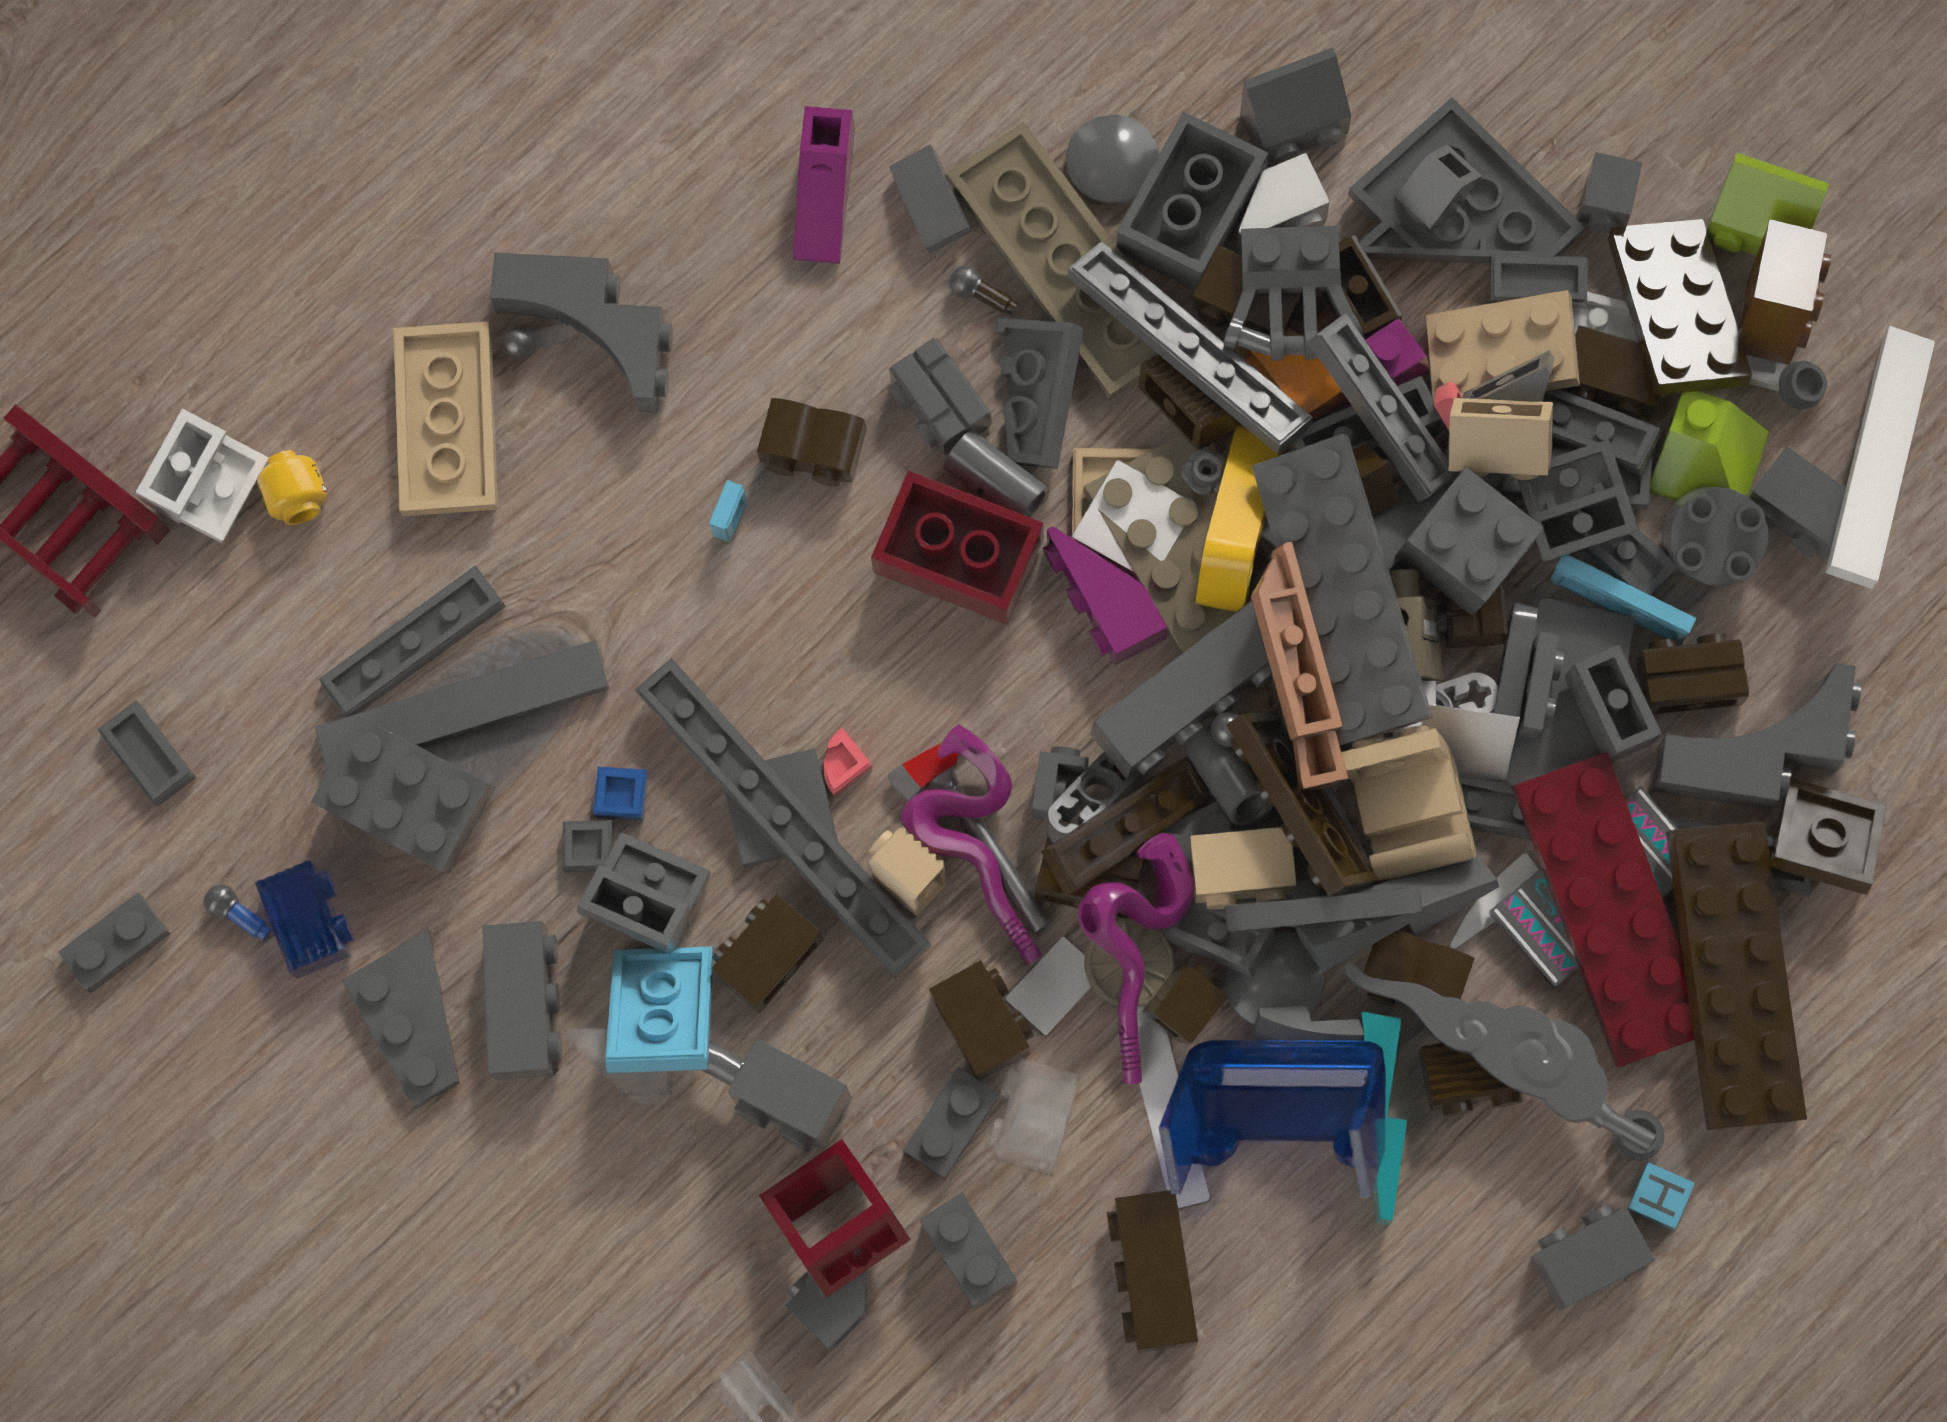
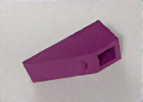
M805 106L799 154L793 260L840 264L855 139L852 110Z
M1054 526L1046 529L1048 545L1042 548L1044 555L1055 574L1063 571L1071 585V587L1065 589L1066 594L1076 613L1080 615L1086 612L1094 628L1088 632L1101 656L1109 653L1116 666L1167 638V625L1143 584Z

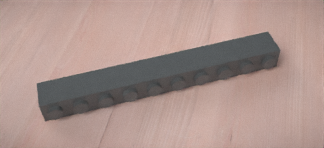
M1448 450L1444 455L1446 456V458H1447L1448 461H1449V450ZM1456 471L1457 475L1421 502H1418L1405 483L1397 489L1401 502L1373 516L1389 571L1400 570L1401 568L1403 570H1413L1398 558L1396 554L1461 474L1460 471ZM1489 473L1487 476L1480 477L1498 492L1507 479L1503 473ZM1249 602L1094 721L1090 735L1126 779L1138 770L1143 776L1150 773L1165 760L1164 750L1176 741L1181 746L1186 745L1204 729V726L1201 724L1203 720L1214 712L1219 716L1233 709L1242 700L1238 693L1252 683L1259 688L1273 678L1253 602Z

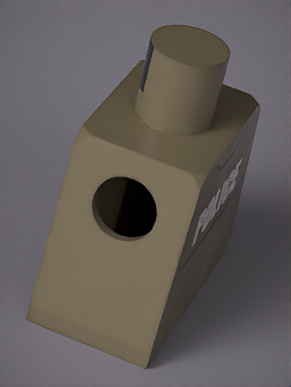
M1419 570L1389 571L1403 620L1407 615L1409 617L1406 630L1421 680H1443L1437 603L1434 600L1420 597Z

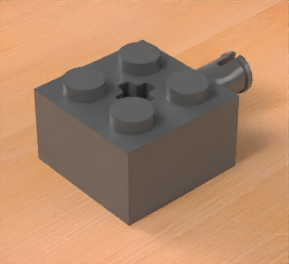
M757 1038L746 1059L709 1041L708 1070L701 1071L731 1086L728 1093L735 1102L734 1109L739 1112L738 1115L762 1129H765L768 1122L780 1127L778 1133L783 1135L782 1139L806 1152H809L812 1145L824 1151L852 1098L845 1084Z

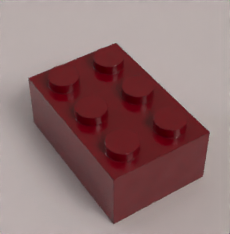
M908 470L872 553L873 572L1008 625L1044 540V523Z

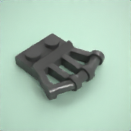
M1338 226L1241 229L1243 292L1227 330L1223 346L1235 349L1238 345L1270 356L1271 361H1281L1285 355H1305V360L1318 359V356L1307 341L1317 334L1315 293L1327 292L1338 318L1346 313L1364 338L1362 328L1341 288ZM1302 293L1304 336H1283L1281 294ZM1257 294H1268L1270 336L1244 327Z

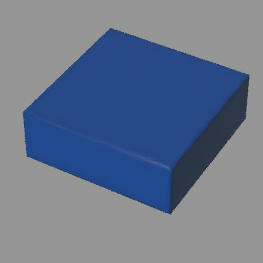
M598 766L593 811L595 818L644 821L648 780L647 770Z

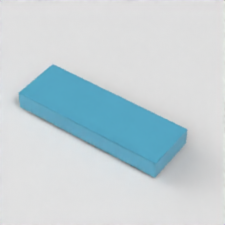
M1569 555L1560 558L1550 579L1552 583L1608 611L1631 615L1635 618L1634 624L1665 639H1677L1678 645L1683 644L1696 620L1695 617Z

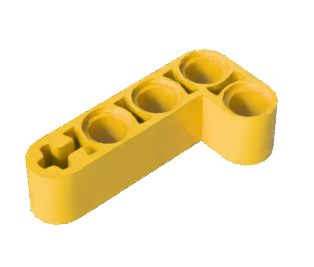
M1237 425L1205 541L1195 602L1198 605L1231 612H1238L1247 604L1254 561L1266 517L1252 465L1281 456V452L1276 454L1244 426Z

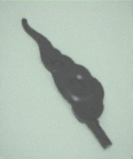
M1349 963L1345 966L1344 972L1346 976L1356 986L1367 992L1406 1005L1439 1042L1457 1052L1470 1054L1483 1069L1508 1087L1531 1097L1544 1100L1546 1105L1556 1115L1566 1121L1573 1123L1590 1122L1598 1128L1603 1127L1645 1152L1650 1148L1656 1135L1612 1110V1106L1606 1104L1608 1092L1607 1076L1596 1060L1595 1050L1589 1038L1573 1024L1563 1020L1550 1019L1541 1012L1526 1006H1516L1503 1010L1489 1002L1466 1003L1458 998L1442 997L1431 989L1419 984L1376 979L1365 975L1354 964Z

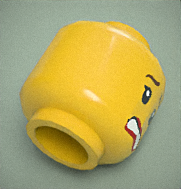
M292 450L282 451L269 457L267 460L268 466L262 469L257 477L258 487L268 514L277 520H284L286 525L302 524L317 517L321 513L320 507L327 500V490L316 461L308 456L295 455V452Z

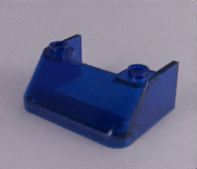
M1210 1040L1192 1047L1186 1055L1158 1128L1171 1194L1182 1193L1192 1164H1203L1205 1166L1220 1165L1236 1152L1239 1141L1333 1142L1336 1160L1341 1164L1356 1169L1360 1198H1371L1385 1152L1386 1065L1382 1047L1370 1041Z

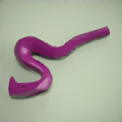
M958 724L949 731L942 741L937 753L938 757L944 758L953 753L963 756L983 775L986 781V793L982 796H967L945 789L925 790L911 797L904 804L899 819L907 832L913 834L914 841H921L922 847H928L929 854L964 859L975 866L980 876L981 888L988 908L996 917L999 925L1003 926V931H1006L1005 934L1009 937L1010 942H1013L1012 945L1016 947V951L1020 952L1019 955L1027 966L1043 956L1037 945L1033 943L1034 941L1030 938V934L1026 933L1027 930L1023 928L1024 925L1019 923L1020 919L1016 917V913L1004 894L999 863L993 852L982 841L961 832L944 829L937 824L938 818L942 816L986 817L1006 805L1012 790L1011 777L995 753L978 736Z
M1162 833L1152 837L1137 851L1138 857L1152 860L1159 890L1158 904L1155 908L1135 889L1120 882L1101 883L1092 887L1081 900L1078 907L1080 927L1088 939L1114 957L1122 969L1123 981L1117 1012L1124 1084L1131 1085L1142 1082L1137 1007L1145 980V965L1139 949L1132 939L1116 924L1115 919L1117 913H1122L1145 928L1158 930L1172 927L1187 912L1194 896L1193 875L1179 843L1169 833Z

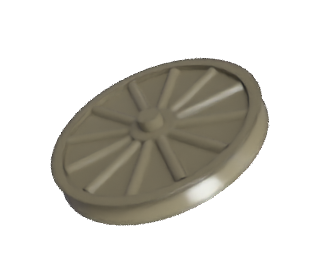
M1131 918L1117 919L1116 924L1135 943L1145 965V980L1138 1006H1142L1151 1001L1172 974L1174 968L1173 952L1167 938L1159 929L1151 930L1145 928ZM1090 940L1084 958L1085 973L1089 984L1102 999L1118 1006L1123 981L1122 969L1114 957Z

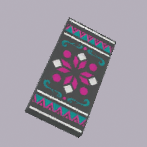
M1640 786L1627 796L1625 801L1661 897H1664L1673 889L1666 832L1678 828L1644 788ZM1541 868L1492 908L1489 914L1550 986L1554 988L1579 966Z

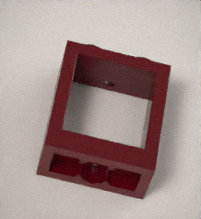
M843 1139L759 1195L826 1298L911 1240ZM855 1180L872 1206L808 1248L792 1222ZM857 1249H861L857 1254H853Z

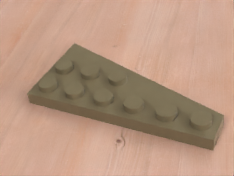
M1183 434L1126 463V465L1144 474L1150 483L1157 486L1163 485L1183 496L1175 499L1169 508L1171 521L1175 525L1184 528L1165 560L1160 561L1147 550V548L1153 545L1157 535L1156 528L1150 521L1145 519L1135 520L1130 524L1128 531L1125 532L1099 510L1134 572L1129 570L1131 575L1145 586L1166 623L1167 636L1179 656L1236 613L1195 603L1203 550L1218 492L1216 491L1210 495H1199L1187 486L1182 476V467L1185 462L1189 461L1190 454L1197 449ZM1214 442L1209 447L1205 446L1203 448L1209 450L1210 453L1216 452ZM1202 469V473L1207 476L1211 474L1210 469ZM1109 473L1084 485L1083 493L1090 505ZM1120 478L1108 481L1103 490L1105 503L1116 509L1128 505L1132 498L1131 485L1126 480ZM1252 683L1238 693L1242 700L1229 712L1235 713L1238 716L1249 713L1271 712L1266 683L1259 688Z

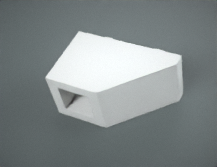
M1306 153L1262 171L1238 231L1237 249L1240 255L1241 229L1321 226L1324 223L1323 220L1327 219L1330 201Z

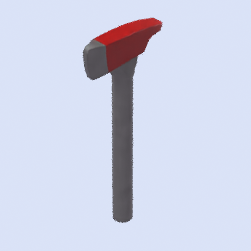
M938 744L889 772L887 778L896 791L906 800L919 794L929 785H932L935 789H945L966 795L958 784L959 781L954 770L957 765L958 754L953 753L944 758H939L937 753L941 744ZM958 817L968 834L982 841L993 852L999 863L1002 885L1034 933L1037 934L1050 926V920L982 818Z

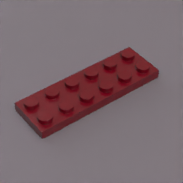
M1605 752L1511 786L1615 1067H1622L1693 1041L1694 1035L1682 950L1608 753Z

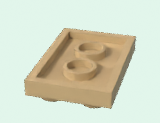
M1568 290L1426 315L1433 401L1435 400L1436 389L1450 381L1456 384L1463 396L1464 392L1549 350L1554 357V362L1546 391L1580 385L1572 298Z

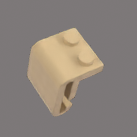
M1428 726L1410 727L1402 730L1398 738L1383 742L1379 738L1364 739L1353 743L1351 746L1352 750L1341 752L1348 778L1354 784L1364 834L1367 838L1370 837L1374 855L1369 857L1378 882L1476 858L1475 845L1455 758L1451 747L1436 728L1429 729Z

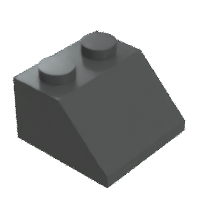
M1333 48L1244 81L1240 119L1251 144L1268 152L1267 164L1274 161L1278 165L1299 156L1301 151L1316 145L1319 148L1333 146L1345 137V134H1348L1351 112L1337 56Z

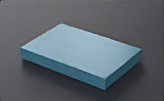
M713 947L675 948L670 954L657 948L614 950L605 1058L607 1073L708 1070L713 984L711 968L714 965V960L712 959Z

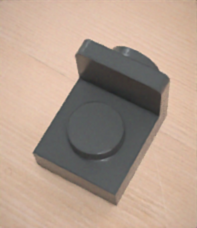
M1055 746L1051 748V753L1040 751L1032 806L1033 819L1047 820L1049 808L1066 791L1067 779L1058 778V774L1080 776L1088 769L1089 758L1080 756L1079 750Z

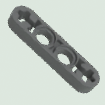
M1420 886L1225 906L1227 931L1423 912Z

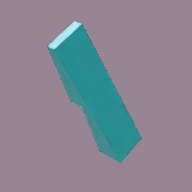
M1361 1012L1358 1019H1360L1364 1033L1361 1043V1057L1376 1223L1389 1225L1393 1221L1407 1126V1120L1387 1117L1401 1018Z

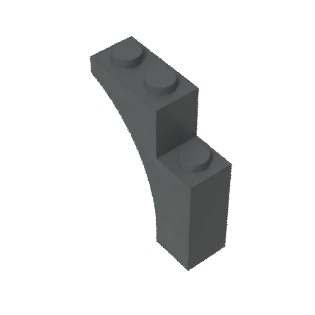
M494 252L490 299L497 313L535 316L557 322L583 334L603 349L621 369L632 389L639 412L658 413L659 397L667 398L669 388L668 369H662L663 352H671L673 342L672 323H666L661 307L617 305L620 298V276L613 274L608 258Z
M1836 663L1826 675L1817 693L1806 705L1788 718L1761 731L1743 736L1715 739L1666 734L1658 748L1653 792L1771 810L1779 801V797H1786L1788 793L1791 770L1790 768L1783 767V764L1835 772L1844 763L1845 758L1851 759L1855 746L1856 731L1848 728L1850 711H1857L1861 697V683L1854 682L1856 666Z

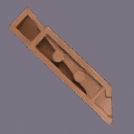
M1287 542L1272 551V559L1253 591L1251 599L1290 740H1293L1299 789H1324L1348 779L1335 732L1336 729L1343 725L1292 542Z

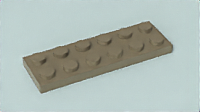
M1022 122L947 172L946 177L951 187L1052 322L1073 323L1084 327L1078 358L1109 400H1112L1139 381L1141 364L1157 355V353L1067 277L1069 267L1101 241L1126 262L1128 260L1027 125Z

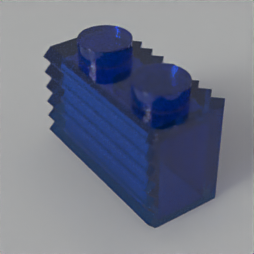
M308 860L255 882L287 969L292 976L298 979L352 957L348 943L355 941L345 914L337 916L331 898L338 895L327 869L319 871L318 867L311 860Z

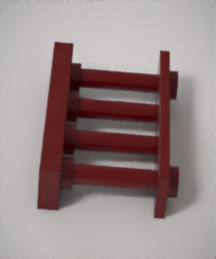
M15 404L3 417L14 432L10 436L12 442L0 455V485L27 454L32 456L39 450L50 460L45 465L48 470L0 524V542L56 586L58 591L53 596L75 614L83 608L95 618L101 610L86 596L87 593L134 539L140 541L146 535L158 545L170 530L156 514ZM74 478L85 487L81 493L84 498L34 555L14 538L63 482L68 484ZM108 507L112 508L122 516L117 521L120 525L119 528L74 580L69 583L50 566L99 510L104 512Z

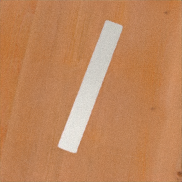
M1145 1004L1137 1007L1142 1082L1139 1084L1166 1190L1175 1189L1178 1208L1208 1201L1209 1192L1168 1034L1142 1012L1147 1006Z

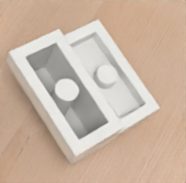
M182 408L136 490V495L148 506L178 524L182 522L223 544L255 487L259 473L266 467L268 457L226 435V431Z

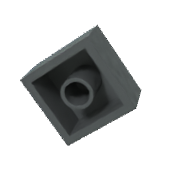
M1465 467L1397 552L1396 556L1413 570H1419V574L1473 616L1489 599L1544 528L1469 468Z

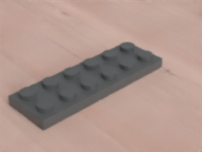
M1340 434L1252 465L1275 547L1278 548L1287 542H1292L1343 725L1335 730L1340 748L1433 718L1349 437L1345 434Z

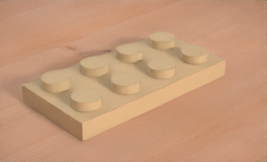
M489 322L393 328L400 513L402 516L498 510L492 338Z

